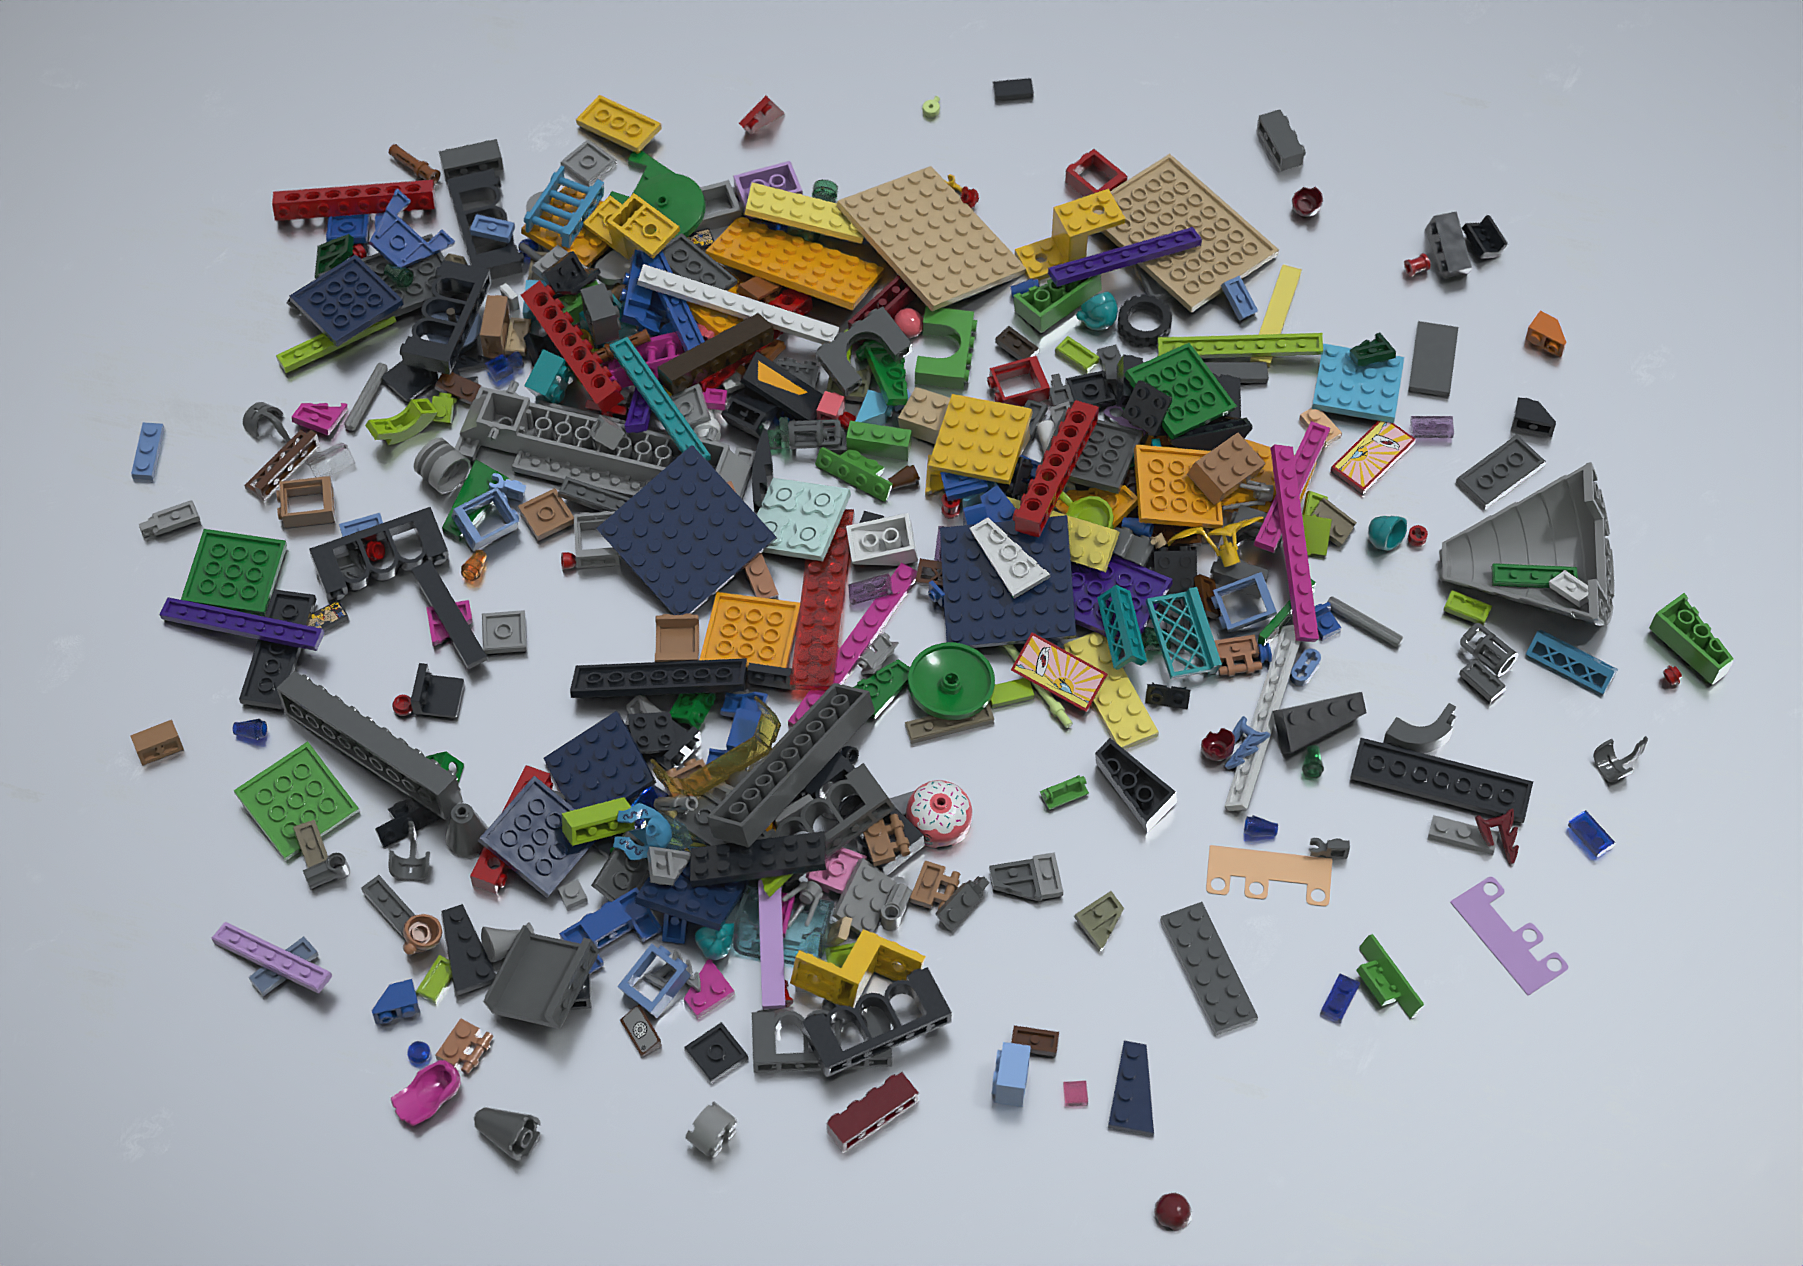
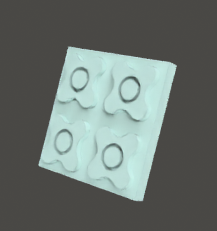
M773 478L757 516L774 533L777 539L762 552L823 561L851 496L850 489Z

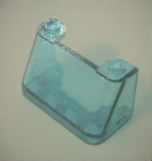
M746 886L735 916L733 948L738 954L761 959L758 887ZM819 900L808 927L805 926L809 911L802 910L791 927L787 929L786 938H783L784 963L794 965L795 957L799 950L810 953L821 960L823 959L833 917L832 913L835 907L834 901ZM792 909L791 917L797 909Z

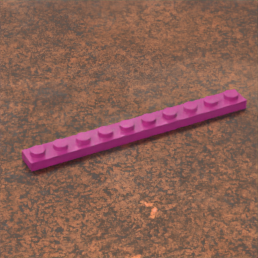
M1274 444L1270 450L1296 641L1316 642L1319 636L1293 447Z
M903 563L898 566L789 718V726L793 727L833 683L843 684L859 662V658L869 648L914 585L917 570Z

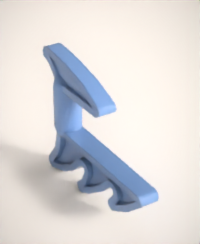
M1245 716L1241 717L1232 733L1235 736V743L1243 733L1247 735V738L1225 764L1228 770L1244 763L1245 760L1243 758L1258 751L1259 748L1256 745L1264 742L1271 736L1269 732H1258L1246 724L1247 718Z

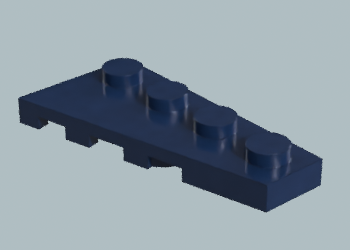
M1124 1040L1108 1128L1154 1137L1147 1044Z

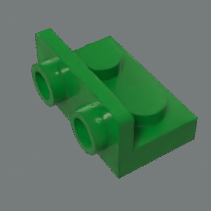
M714 693L679 694L669 712L672 720L687 723L691 728L694 726L699 730L714 704L716 696Z

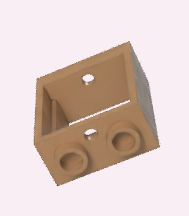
M487 295L480 339L483 356L492 360L505 359V346L511 318L508 297Z
M330 476L280 481V490H277L276 494L277 501L281 503V507L277 508L278 519L283 520L285 528L335 522L334 492ZM323 493L324 509L289 513L288 497Z

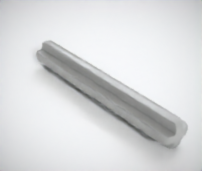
M380 362L376 365L344 422L347 430L353 431L358 425L383 380V374L388 371L386 364Z
M1334 596L1328 599L1327 602L1331 604L1332 611L1395 647L1402 643L1403 636Z

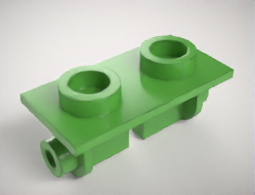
M1078 775L1041 790L1040 794L1050 810L1088 795L1089 792L1085 786L1087 784L1085 777Z

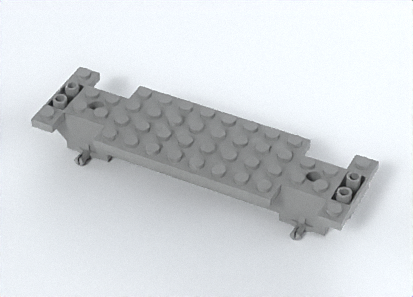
M513 380L510 381L508 390L499 391L480 386L455 446V450L472 462H474L480 445L516 453L517 456L512 466L514 472L563 483L567 476L628 498H632L682 454L666 430L648 426L647 431L641 433H626L625 420L602 415L619 425L625 432L616 448L612 450L594 440L589 433L600 414L539 400L538 404L530 403L529 397L520 396L515 393L519 383ZM711 427L707 437L699 438L711 455V460H708V463L726 482L732 481L736 493L742 499L753 469L756 451L737 447L735 453H733L728 444L719 443L715 440L718 430L716 428L713 430V427Z

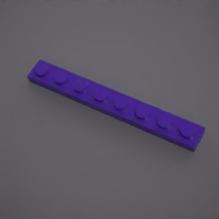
M1191 227L1049 267L1048 275L1056 286H1061L1201 246L1202 238Z
M167 597L159 614L163 620L313 651L318 650L325 634L321 628Z

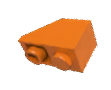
M1539 311L1529 325L1525 339L1548 350L1552 354L1562 357L1567 342L1558 319Z

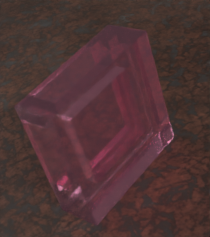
M1086 1081L1063 1082L1065 1106L1088 1105Z

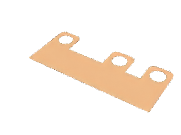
M1210 845L1206 890L1209 893L1226 895L1230 889V877L1240 876L1246 877L1244 893L1247 897L1265 899L1268 896L1269 880L1307 884V903L1327 906L1330 902L1332 859ZM1214 878H1222L1225 881L1224 889H1213L1211 881ZM1253 882L1261 883L1264 887L1263 892L1259 895L1251 893L1249 890L1250 884ZM1314 889H1321L1325 892V899L1320 902L1314 901L1311 897V892Z

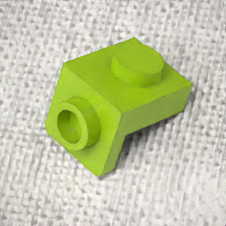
M439 393V396L432 397V405L438 412L432 421L452 423L454 403L457 402V399L451 398L452 394Z

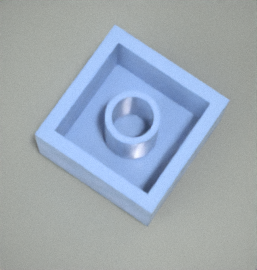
M1003 1042L1002 1050H997L996 1068L992 1081V1094L996 1095L995 1103L1023 1107L1031 1046Z

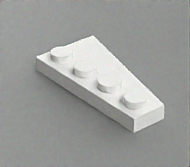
M989 518L970 528L972 535L1013 599L1051 577L1045 569L1040 567L1032 557L1028 556L1017 543H1014Z

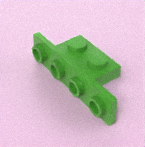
M824 447L820 448L815 463L817 467L884 502L888 500L892 483L880 477L885 467L879 465L875 460L862 456L855 450L849 449L843 454L838 455Z
M1373 934L1368 935L1359 946V949L1369 962L1361 964L1356 969L1357 973L1381 1006L1398 1001L1410 1018L1415 1017L1424 1006L1423 1001Z

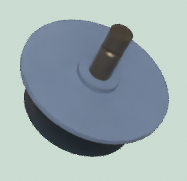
M453 308L447 309V313L438 312L431 315L433 318L455 323L458 322L460 317L455 315ZM479 313L460 354L470 350L477 341L482 326ZM426 334L430 341L448 344L450 337Z

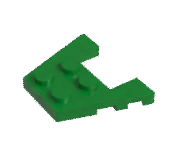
M633 151L628 159V165L645 170L636 188L654 176L674 173L643 151H640L639 154ZM611 191L609 194L622 205L630 197Z

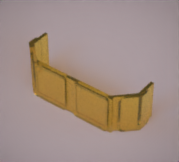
M755 696L754 699L761 712V716L753 737L684 779L668 776L667 772L654 759L650 760L653 766L652 770L656 778L670 792L688 795L687 793L694 797L700 796L727 780L733 773L742 771L767 756L773 750L771 746L777 739L781 723L771 708Z

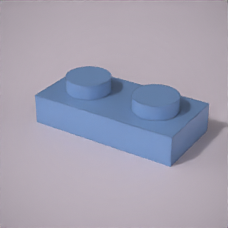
M476 214L470 228V234L509 243L515 230V223Z
M1240 275L1221 284L1239 321L1258 312Z
M376 513L341 523L339 528L342 537L381 524L383 520L381 514Z

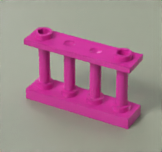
M676 332L651 337L650 342L636 347V350L643 360L647 361L646 364L657 379L658 366L679 356L676 354L684 353V348ZM617 359L614 361L609 360L602 364L603 367L606 366L613 376L610 379L612 381L616 380L622 388L634 385L624 369L619 368L621 365Z

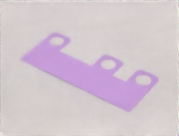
M1488 877L1450 902L1526 994L1530 995L1567 971L1568 964L1557 952L1550 953L1540 961L1536 960L1529 949L1543 941V934L1533 923H1527L1515 932L1510 929L1490 905V902L1504 894V888L1494 877ZM1486 883L1496 884L1498 892L1495 895L1486 894L1483 889ZM1526 929L1534 930L1537 933V939L1533 942L1526 941L1522 936L1523 931ZM1556 958L1560 960L1562 964L1559 971H1551L1547 966L1549 959Z

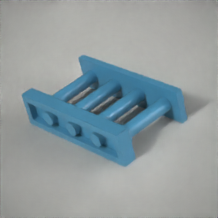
M560 166L558 171L552 174L550 183L531 211H527L525 214V232L529 233L534 225H538L560 234L562 246L570 248L584 227L583 222L593 213L603 198L604 182L597 179L593 186L582 185L564 178L565 167ZM563 185L586 194V197L579 200L557 190ZM554 198L578 209L576 212L569 213L549 205V202ZM544 211L568 220L569 223L567 226H560L539 217Z

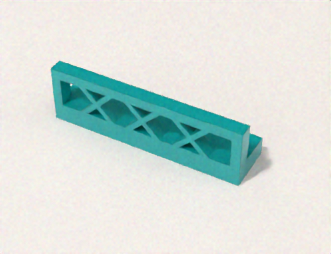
M1114 585L1097 597L1113 667L1119 670L1129 662L1142 666L1147 662L1131 593L1127 589ZM1111 597V604L1109 608H1107L1106 600ZM1113 613H1115L1116 619L1113 626H1111L1110 621ZM1120 631V638L1116 644L1115 637L1117 632ZM1123 648L1125 657L1119 660V655Z

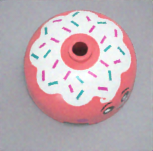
M944 780L929 781L919 786L911 794L905 813L906 818L924 835L925 846L931 848L953 846L959 843L967 835L973 815L972 805L967 794L956 784Z

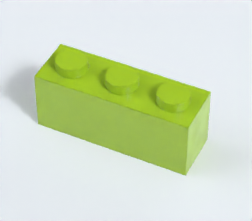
M623 797L562 813V832L571 845L574 846L635 830V821L633 823H619L617 821L619 811L631 808L630 804Z

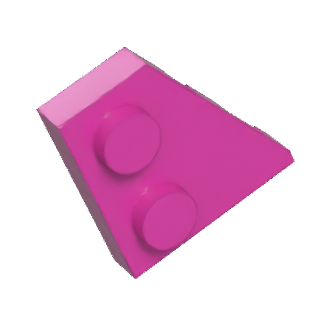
M711 959L706 961L699 973L701 991L698 992L693 987H690L684 997L685 1004L697 1019L735 995L734 989Z

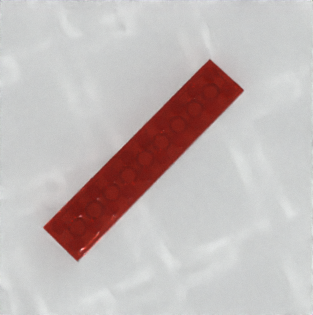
M854 509L844 510L824 560L806 559L792 663L791 690H828L835 683L850 559L846 526L854 524Z

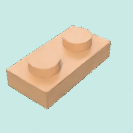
M1310 408L1300 414L1299 419L1307 428L1311 421L1330 427V433L1324 447L1341 438L1342 432L1323 411Z

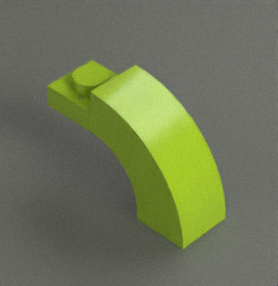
M428 398L411 399L408 406L399 414L390 418L369 419L365 426L375 440L385 439L388 445L408 440L421 432L431 423L438 412Z

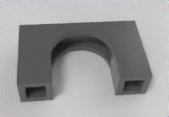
M884 307L872 310L864 320L856 321L845 333H838L833 341L828 344L824 343L817 349V361L845 397L862 386V378L846 357L849 348L855 342L864 339L877 341L885 348L895 362L912 352V343Z
M1240 505L1238 512H1233L1230 523H1238L1254 517H1264L1265 520L1267 513ZM1254 522L1242 527L1236 533L1237 546L1242 542L1255 540L1263 523ZM1226 536L1228 543L1231 542L1233 545L1232 536ZM1282 536L1277 545V547L1279 548L1281 547L1283 542ZM1218 556V562H1213L1210 570L1215 584L1221 586L1262 572L1267 583L1269 570L1248 564L1241 559L1239 563L1224 567L1220 556ZM1257 584L1237 590L1261 598Z

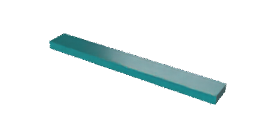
M625 337L610 344V351L681 453L693 445L707 461L711 460L710 453L629 338Z

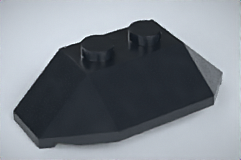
M1245 417L1237 420L1205 424L1172 440L1167 433L1166 437L1176 448L1212 451L1236 433H1239L1245 439L1253 427L1251 422Z

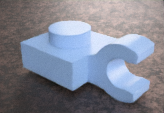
M493 473L492 479L498 483H489L488 488L490 490L498 487L500 492H503L506 497L523 501L526 485L517 480L506 479L504 481L500 474Z

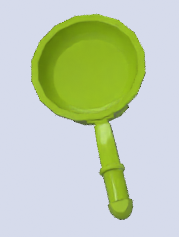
M1062 491L1059 499L1069 507L1066 515L1113 529V511L1107 501L1100 497L1088 496L1073 502Z

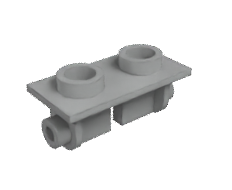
M885 632L879 634L871 644L875 652L868 648L859 658L858 665L862 668L861 673L874 674L880 670L881 664L894 653V649L899 642H890V636Z

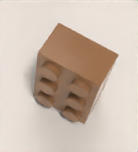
M1236 433L1196 461L1187 475L1215 506L1239 489L1241 483L1246 484L1257 476L1266 463L1243 437Z

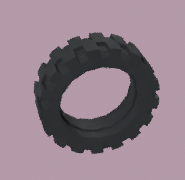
M1142 294L1139 297L1133 296L1130 300L1127 299L1124 305H1121L1118 313V330H1120V335L1125 337L1128 343H1134L1135 346L1144 345V347H1149V345H1158V337H1166L1170 334L1172 325L1170 307L1168 304L1165 305L1162 299L1159 298L1158 300L1153 295L1149 297L1146 294ZM1145 310L1158 315L1162 323L1154 330L1142 331L1134 328L1129 323L1128 318L1137 311Z

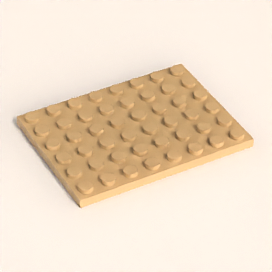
M1171 154L1163 157L1110 191L1125 217V224L1101 232L1119 248L1191 227L1202 238L1201 246L1138 263L1143 270L1190 312H1193L1223 292L1221 284L1239 275L1241 279L1276 257L1279 253V249ZM1101 210L1094 211V213H1097L1098 215L1104 213Z
M932 166L843 198L837 202L836 207L931 311L1025 274L1026 267L980 217L966 203L961 201V197Z

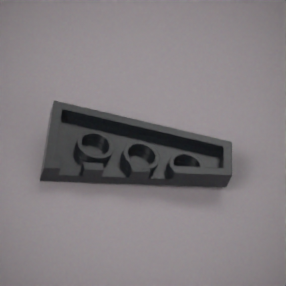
M463 904L443 910L441 918L451 967L454 995L458 996L492 984L496 973Z

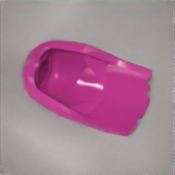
M444 1060L437 1061L419 1070L413 1081L406 1088L391 1097V1103L396 1108L395 1112L401 1121L405 1120V1122L414 1126L431 1118L441 1105L451 1099L459 1090L461 1085L459 1072L451 1063Z

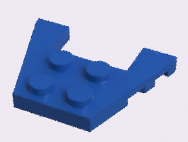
M397 188L369 244L400 271L452 247L455 244V240L443 229L429 242H426L398 216L410 204L411 200Z

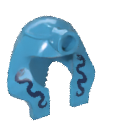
M641 803L625 811L618 812L617 821L619 823H633L638 819H643L647 823L645 828L629 831L643 842L644 846L635 844L630 837H615L613 847L624 850L630 860L646 858L649 846L666 848L672 838V829L668 820L658 811Z

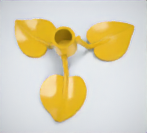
M1254 517L1238 523H1232L1207 534L1203 527L1186 529L1173 536L1167 544L1169 547L1176 539L1192 534H1201L1214 549L1217 557H1221L1224 567L1231 566L1240 562L1237 553L1236 533L1242 527L1254 522L1263 523L1264 517ZM1210 535H1222L1224 544L1219 546L1220 550L1209 538ZM1226 536H1232L1233 545L1231 542L1228 543Z

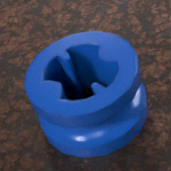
M1266 643L1265 646L1258 644L1259 661L1261 663H1264V661L1272 662L1270 644Z

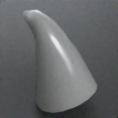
M528 922L526 926L528 927L531 933H534V928L532 927L531 923ZM482 927L481 943L491 963L506 957L520 930Z

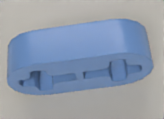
M1305 650L1293 666L1290 680L1294 685H1306L1318 669L1321 662V654L1317 650ZM1311 657L1315 658V660H1312L1309 665L1307 664V659H1310ZM1302 670L1305 671L1304 676L1297 677V674L1299 675Z

